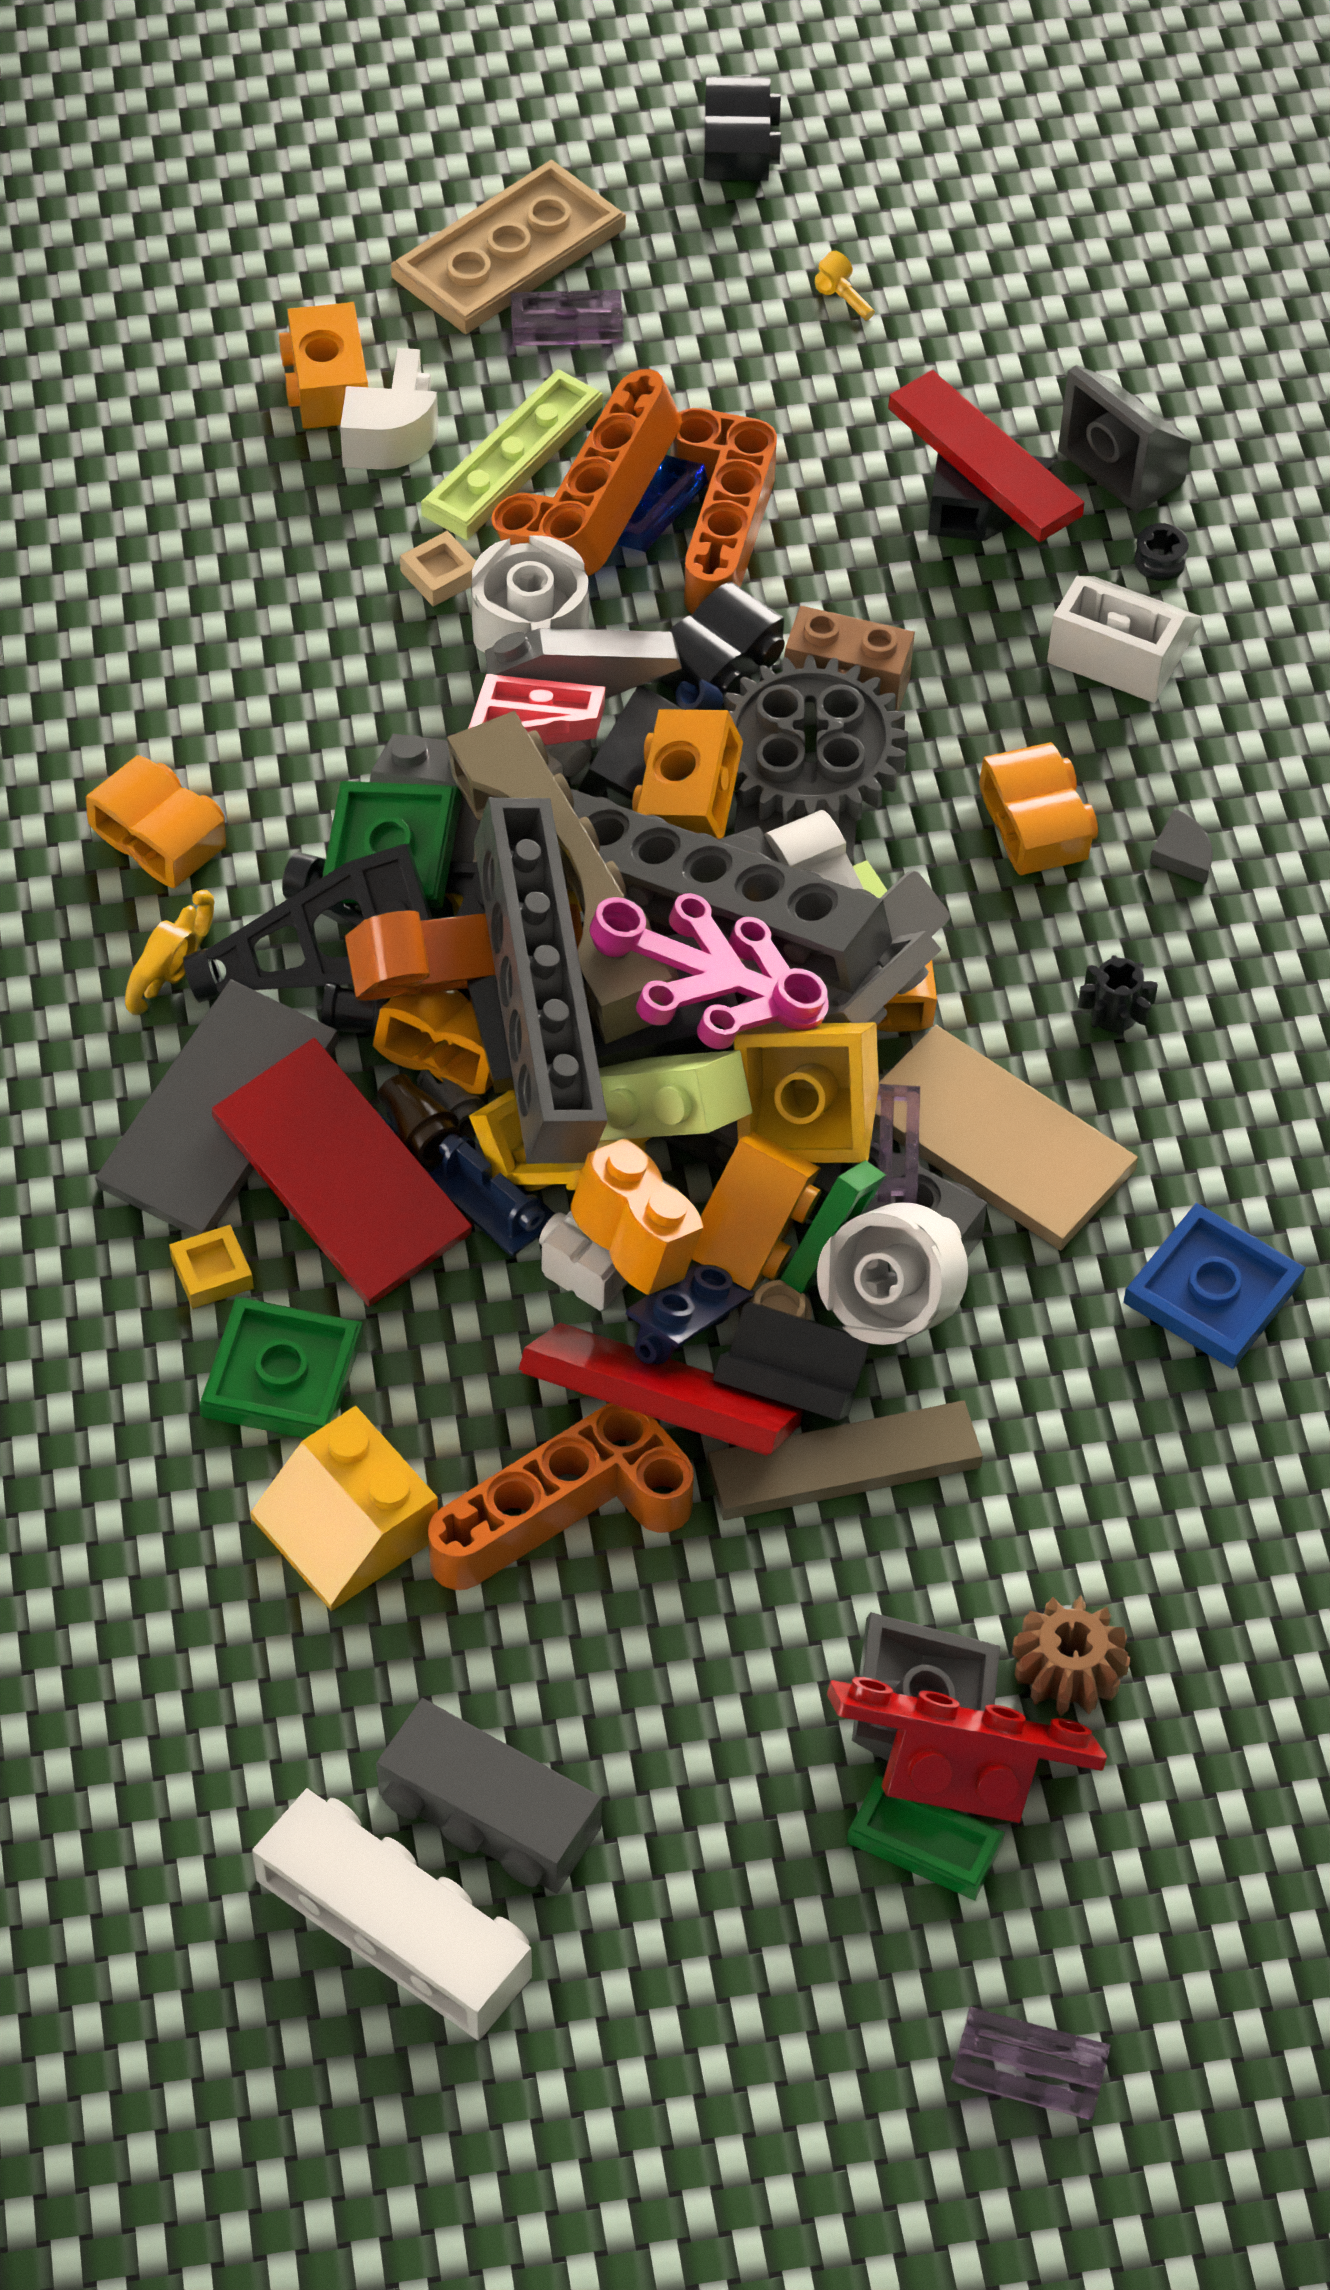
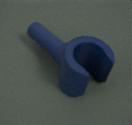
M703 679L700 680L699 684L700 693L695 685L686 681L681 682L677 687L676 702L683 710H720L722 707L723 695L720 690Z

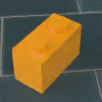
M754 1131L741 1138L700 1217L703 1229L692 1259L702 1265H714L726 1270L731 1275L734 1283L749 1291L760 1284L765 1277L775 1280L792 1250V1246L786 1244L784 1240L794 1220L804 1224L821 1194V1190L813 1186L821 1168Z

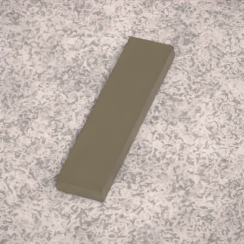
M965 1400L790 1435L768 1456L739 1446L711 1451L707 1455V1466L724 1521L981 1468L983 1455Z

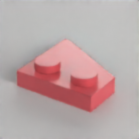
M486 674L469 728L515 711L527 732L536 730L544 745L595 739L605 708L606 687Z

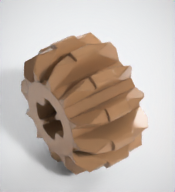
M1081 1595L1073 1602L1072 1609H1065L1052 1597L1046 1603L1044 1614L1030 1610L1023 1620V1632L1018 1633V1636L1014 1637L1012 1655L1018 1661L1014 1673L1017 1684L1032 1685L1030 1697L1033 1699L1034 1705L1050 1697L1055 1699L1056 1710L1060 1717L1068 1711L1070 1702H1077L1089 1715L1092 1710L1096 1709L1098 1697L1112 1701L1119 1691V1679L1127 1675L1130 1664L1128 1652L1124 1651L1127 1641L1125 1627L1109 1626L1111 1614L1108 1611V1607L1093 1614L1086 1612V1605Z

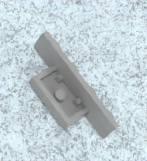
M918 871L907 872L880 898L884 901L892 943L854 994L825 984L829 1008L822 1023L879 1024L887 1015V1010L883 1006L897 993L902 995L909 992L927 977L929 971L925 966L942 950L932 936L949 921L950 912Z

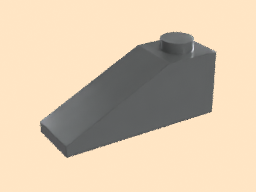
M538 628L525 634L522 632L508 634L499 639L493 647L485 650L488 674L606 687L605 699L682 668L672 632Z

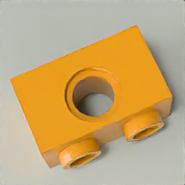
M354 302L287 309L289 332L279 333L282 366H293L294 372L285 373L289 407H300L303 429L341 425L346 386L368 388Z
M658 709L654 733H648L644 743L646 770L643 784L637 785L634 790L632 800L633 811L646 816H658L669 824L697 834L706 833L717 840L724 838L743 747V740L728 710Z

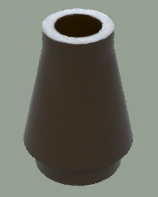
M405 1074L392 1076L379 1088L377 1098L385 1108L397 1137L422 1165L432 1166L441 1163L444 1157L439 1153L442 1141L453 1133L462 1137L458 1129L459 1121L457 1116L417 1087Z

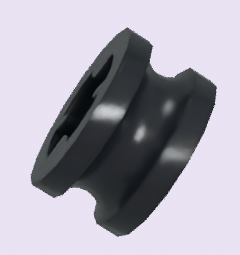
M1155 523L1145 527L1137 538V550L1134 556L1135 567L1145 577L1157 581H1168L1178 577L1186 565V554L1189 547L1188 537L1181 529L1166 523ZM1159 549L1164 550V555L1159 554Z

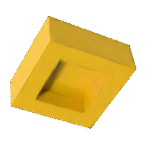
M231 1224L169 1244L171 1260L192 1309L254 1289L251 1270Z

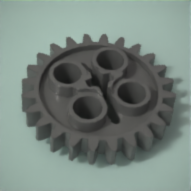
M813 655L807 656L804 668L796 669L787 657L783 658L781 673L775 674L767 666H760V683L742 677L740 679V695L735 693H727L725 695V710L729 711L743 740L734 791L739 790V805L745 808L758 801L759 819L764 821L775 811L782 813L783 826L793 822L796 816L805 817L824 810L838 827L840 812L846 811L857 821L862 819L863 801L879 808L882 805V790L890 792L896 790L897 773H904L906 753L908 752V731H905L904 711H895L896 695L894 693L880 695L881 679L878 677L861 683V666L855 665L846 674L839 673L838 658L834 657L828 662L825 669L817 668ZM807 702H814L816 704V781L814 783L805 781L804 705Z

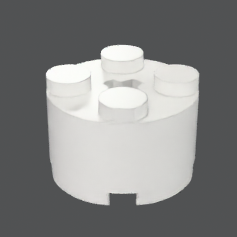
M529 536V543L510 545L509 538L490 546L475 562L472 569L471 583L472 629L474 644L480 651L485 653V650L493 647L499 639L515 632L525 634L538 628L589 629V580L584 570V562L581 556L564 542L546 536Z
M913 1203L888 1204L849 1220L824 1245L817 1267L818 1290L827 1310L832 1309L837 1318L845 1325L842 1328L854 1338L867 1343L881 1345L904 1341L940 1324L952 1316L964 1295L968 1279L967 1256L957 1225L949 1218L942 1217L925 1206ZM888 1263H890L891 1269L896 1271V1273L888 1271Z

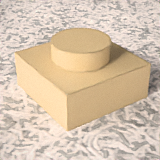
M446 531L400 555V571L434 607L471 587L472 569L476 560Z

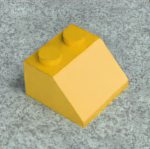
M781 1023L761 1025L737 1033L734 1040V1050H740L753 1111V1113L737 1120L738 1142L741 1138L754 1131L811 1163H861L869 1160L879 1088L877 1023H821L809 1030H796L786 1027Z
M355 1405L301 1441L252 1509L251 1519L330 1611H333L429 1545L428 1525L432 1516L438 1511V1497Z

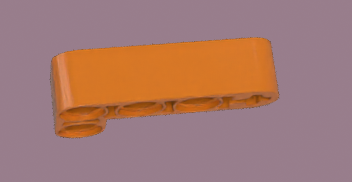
M640 369L631 372L620 381L554 497L517 493L508 496L496 506L491 519L492 525L501 541L510 538V545L529 543V536L551 537L569 545L581 556L587 576L601 569L682 424L681 414L663 377L657 371Z
M690 408L680 412L682 424L670 446V470L672 475L686 484L708 488L685 559L684 604L692 615L698 606L721 585L732 581L741 588L775 482L777 434L771 425L759 419L703 408Z
M569 904L578 951L583 935L580 911L577 904ZM417 911L390 912L362 921L345 935L357 1000H378L468 988L467 981L496 975L485 913L420 921L419 912Z
M609 1403L438 1510L432 1516L428 1525L430 1571L434 1579L444 1587L453 1590L472 1588L616 1496L633 1517L646 1529L657 1533L672 1532L681 1528L689 1520L692 1513L693 1466L686 1454L655 1418ZM628 1440L635 1444L620 1447L612 1444V1442ZM563 1474H575L581 1478L574 1481H564L557 1477ZM658 1486H667L675 1491L668 1494L653 1492L651 1489ZM510 1508H520L527 1511L519 1516H509L502 1513Z

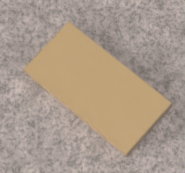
M551 159L392 262V278L466 335L626 229V214Z
M935 1025L879 1082L873 1126L958 1183L971 1189L976 1195L1060 1251L1136 1170L1138 1156L938 1025Z

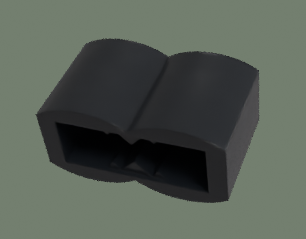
M706 75L704 179L768 181L769 164L780 165L781 132L770 131V126H780L781 93H770V77Z
M729 581L715 589L698 606L693 615L682 619L668 631L672 632L676 641L682 668L658 679L675 691L681 682L686 681L695 685L699 693L700 680L703 679L720 690L723 695V703H725V695L727 693L740 694V679L742 677L751 676L760 670L762 665L770 668L779 659L785 646V641L783 640L784 617L732 581Z

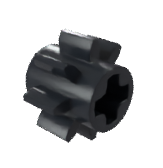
M1112 955L1111 959L1105 961L1099 968L1094 965L1087 967L1085 983L1083 986H1080L1078 1008L1091 1009V1026L1093 1028L1100 1027L1106 1031L1117 1032L1119 1035H1123L1124 1031L1130 1029L1135 1022L1145 1026L1148 1024L1151 1005L1155 1004L1158 984L1153 981H1144V964L1142 962L1136 964L1132 960Z

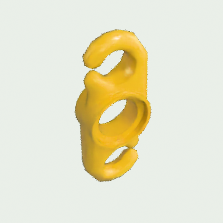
M199 890L192 895L193 903L198 905L197 911L192 905L183 908L175 923L167 920L163 921L150 935L142 956L129 976L126 987L125 1007L131 1014L140 1015L148 1010L147 1002L145 999H142L143 994L147 999H152L158 995L166 981L175 984L186 975L183 957L197 952L212 923L215 902L214 896L209 891Z

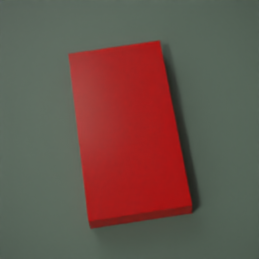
M315 1037L212 1107V1117L368 1307L375 1304L471 1235L472 1225Z
M561 1322L524 1347L518 1369L523 1374L766 1456L771 1455L800 1426L804 1414V1409L714 1381V1373L672 1359L659 1365L654 1363L646 1364L637 1357L633 1346Z

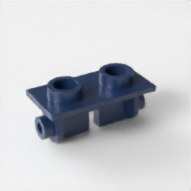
M453 1133L447 1136L440 1144L439 1153L444 1156L443 1161L428 1174L466 1217L511 1257H514L541 1235L546 1223L556 1214L531 1191H526L523 1185L512 1184L501 1173L492 1178L491 1164L485 1159L481 1147L469 1136L460 1137Z
M697 1262L688 1268L684 1280L647 1295L626 1310L625 1314L641 1324L637 1342L634 1346L637 1357L646 1364L654 1363L659 1365L665 1363L671 1358L673 1350L679 1348L711 1325H720L726 1321L730 1312L751 1299L755 1291H749L734 1283L731 1275L726 1270L718 1266L702 1265Z

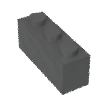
M421 1698L376 1762L379 1794L382 1795L384 1802L394 1812L412 1820L418 1816L439 1827L446 1839L459 1849L469 1853H475L477 1850L501 1862L503 1869L513 1879L529 1887H535L537 1884H540L558 1894L601 1829V1796L424 1698Z

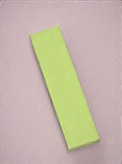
M557 369L421 501L422 516L467 541L492 517L494 509L502 500L514 495L603 407V393Z

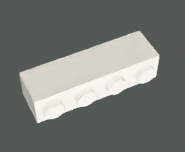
M306 1788L252 1849L257 1882L477 2041L481 2040L532 1978L531 1947L525 1934L516 1925L503 1917H496L492 1920L472 1906L473 1903L470 1896L457 1883L446 1877H440L438 1880L431 1877L416 1866L415 1858L402 1844L389 1837H385L382 1841L361 1827V1821L347 1805L335 1798H329L326 1802Z

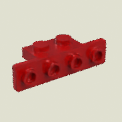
M854 1677L851 1684L831 1680L827 1691V1696L838 1716L897 1729L881 1785L886 1796L1020 1823L1039 1758L1099 1771L1104 1770L1107 1755L1095 1737L1091 1735L1092 1731L1088 1727L1072 1720L1054 1718L1051 1720L1050 1725L1027 1721L1022 1713L1001 1705H986L984 1711L960 1707L959 1702L954 1698L933 1691H921L918 1698L893 1693V1689L887 1684L866 1677Z

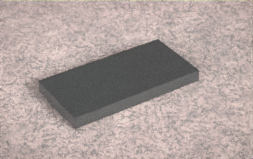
M230 979L96 1175L95 1181L98 1188L193 1236L214 1230L255 1168L212 1117V1107L313 1037L331 1055L340 1042L337 1030Z

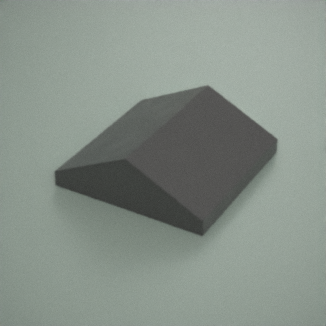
M870 1612L866 1618L859 1677L883 1682L893 1689V1693L918 1698L921 1691H933L954 1698L959 1702L960 1707L984 1711L986 1705H995L1000 1646ZM854 1720L852 1741L888 1761L897 1729Z

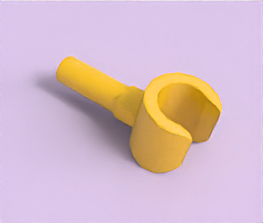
M838 251L829 252L819 262L818 268L820 272L815 276L816 289L824 295H832L836 292L865 321L869 320L875 311L847 281L853 273L851 262Z

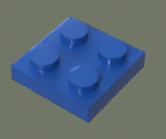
M1196 1202L1125 1290L1123 1303L1229 1368L1234 1369L1302 1283L1306 1267Z

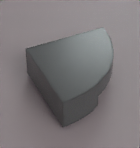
M1174 808L1152 849L1150 864L1206 884L1213 856L1210 839L1195 819Z

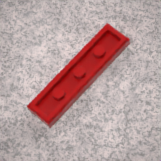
M933 369L889 395L888 409L1039 543L1083 516L1085 502Z

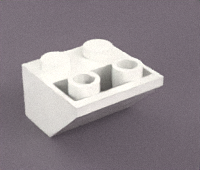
M1076 576L1053 615L1047 662L1155 703L1197 631L1202 616L1095 576Z

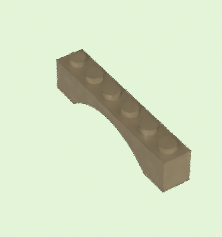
M512 711L448 736L447 742L452 777L476 819L481 821L488 797L551 799L564 878L573 888L584 913L583 935L578 948V956L588 1013L604 1043H610L653 1025L644 1021L637 1013L636 1004L645 984L650 981L658 980L668 983L679 980L677 969L634 951H630L620 957H610L599 952L594 946L589 928L597 906L603 900L612 897L626 899L624 897L626 896V887L617 865L613 861L604 863L599 854V840L591 821L586 816L578 819L574 812L573 796L565 777L561 773L553 775L548 768L549 759L547 751L536 730L527 732L517 713ZM645 915V918H646V926H645V929L652 931V930H651V927H650V924H649V921H648V919H647V917H646V915ZM652 1000L654 1003L658 1005L665 1006L659 1001Z

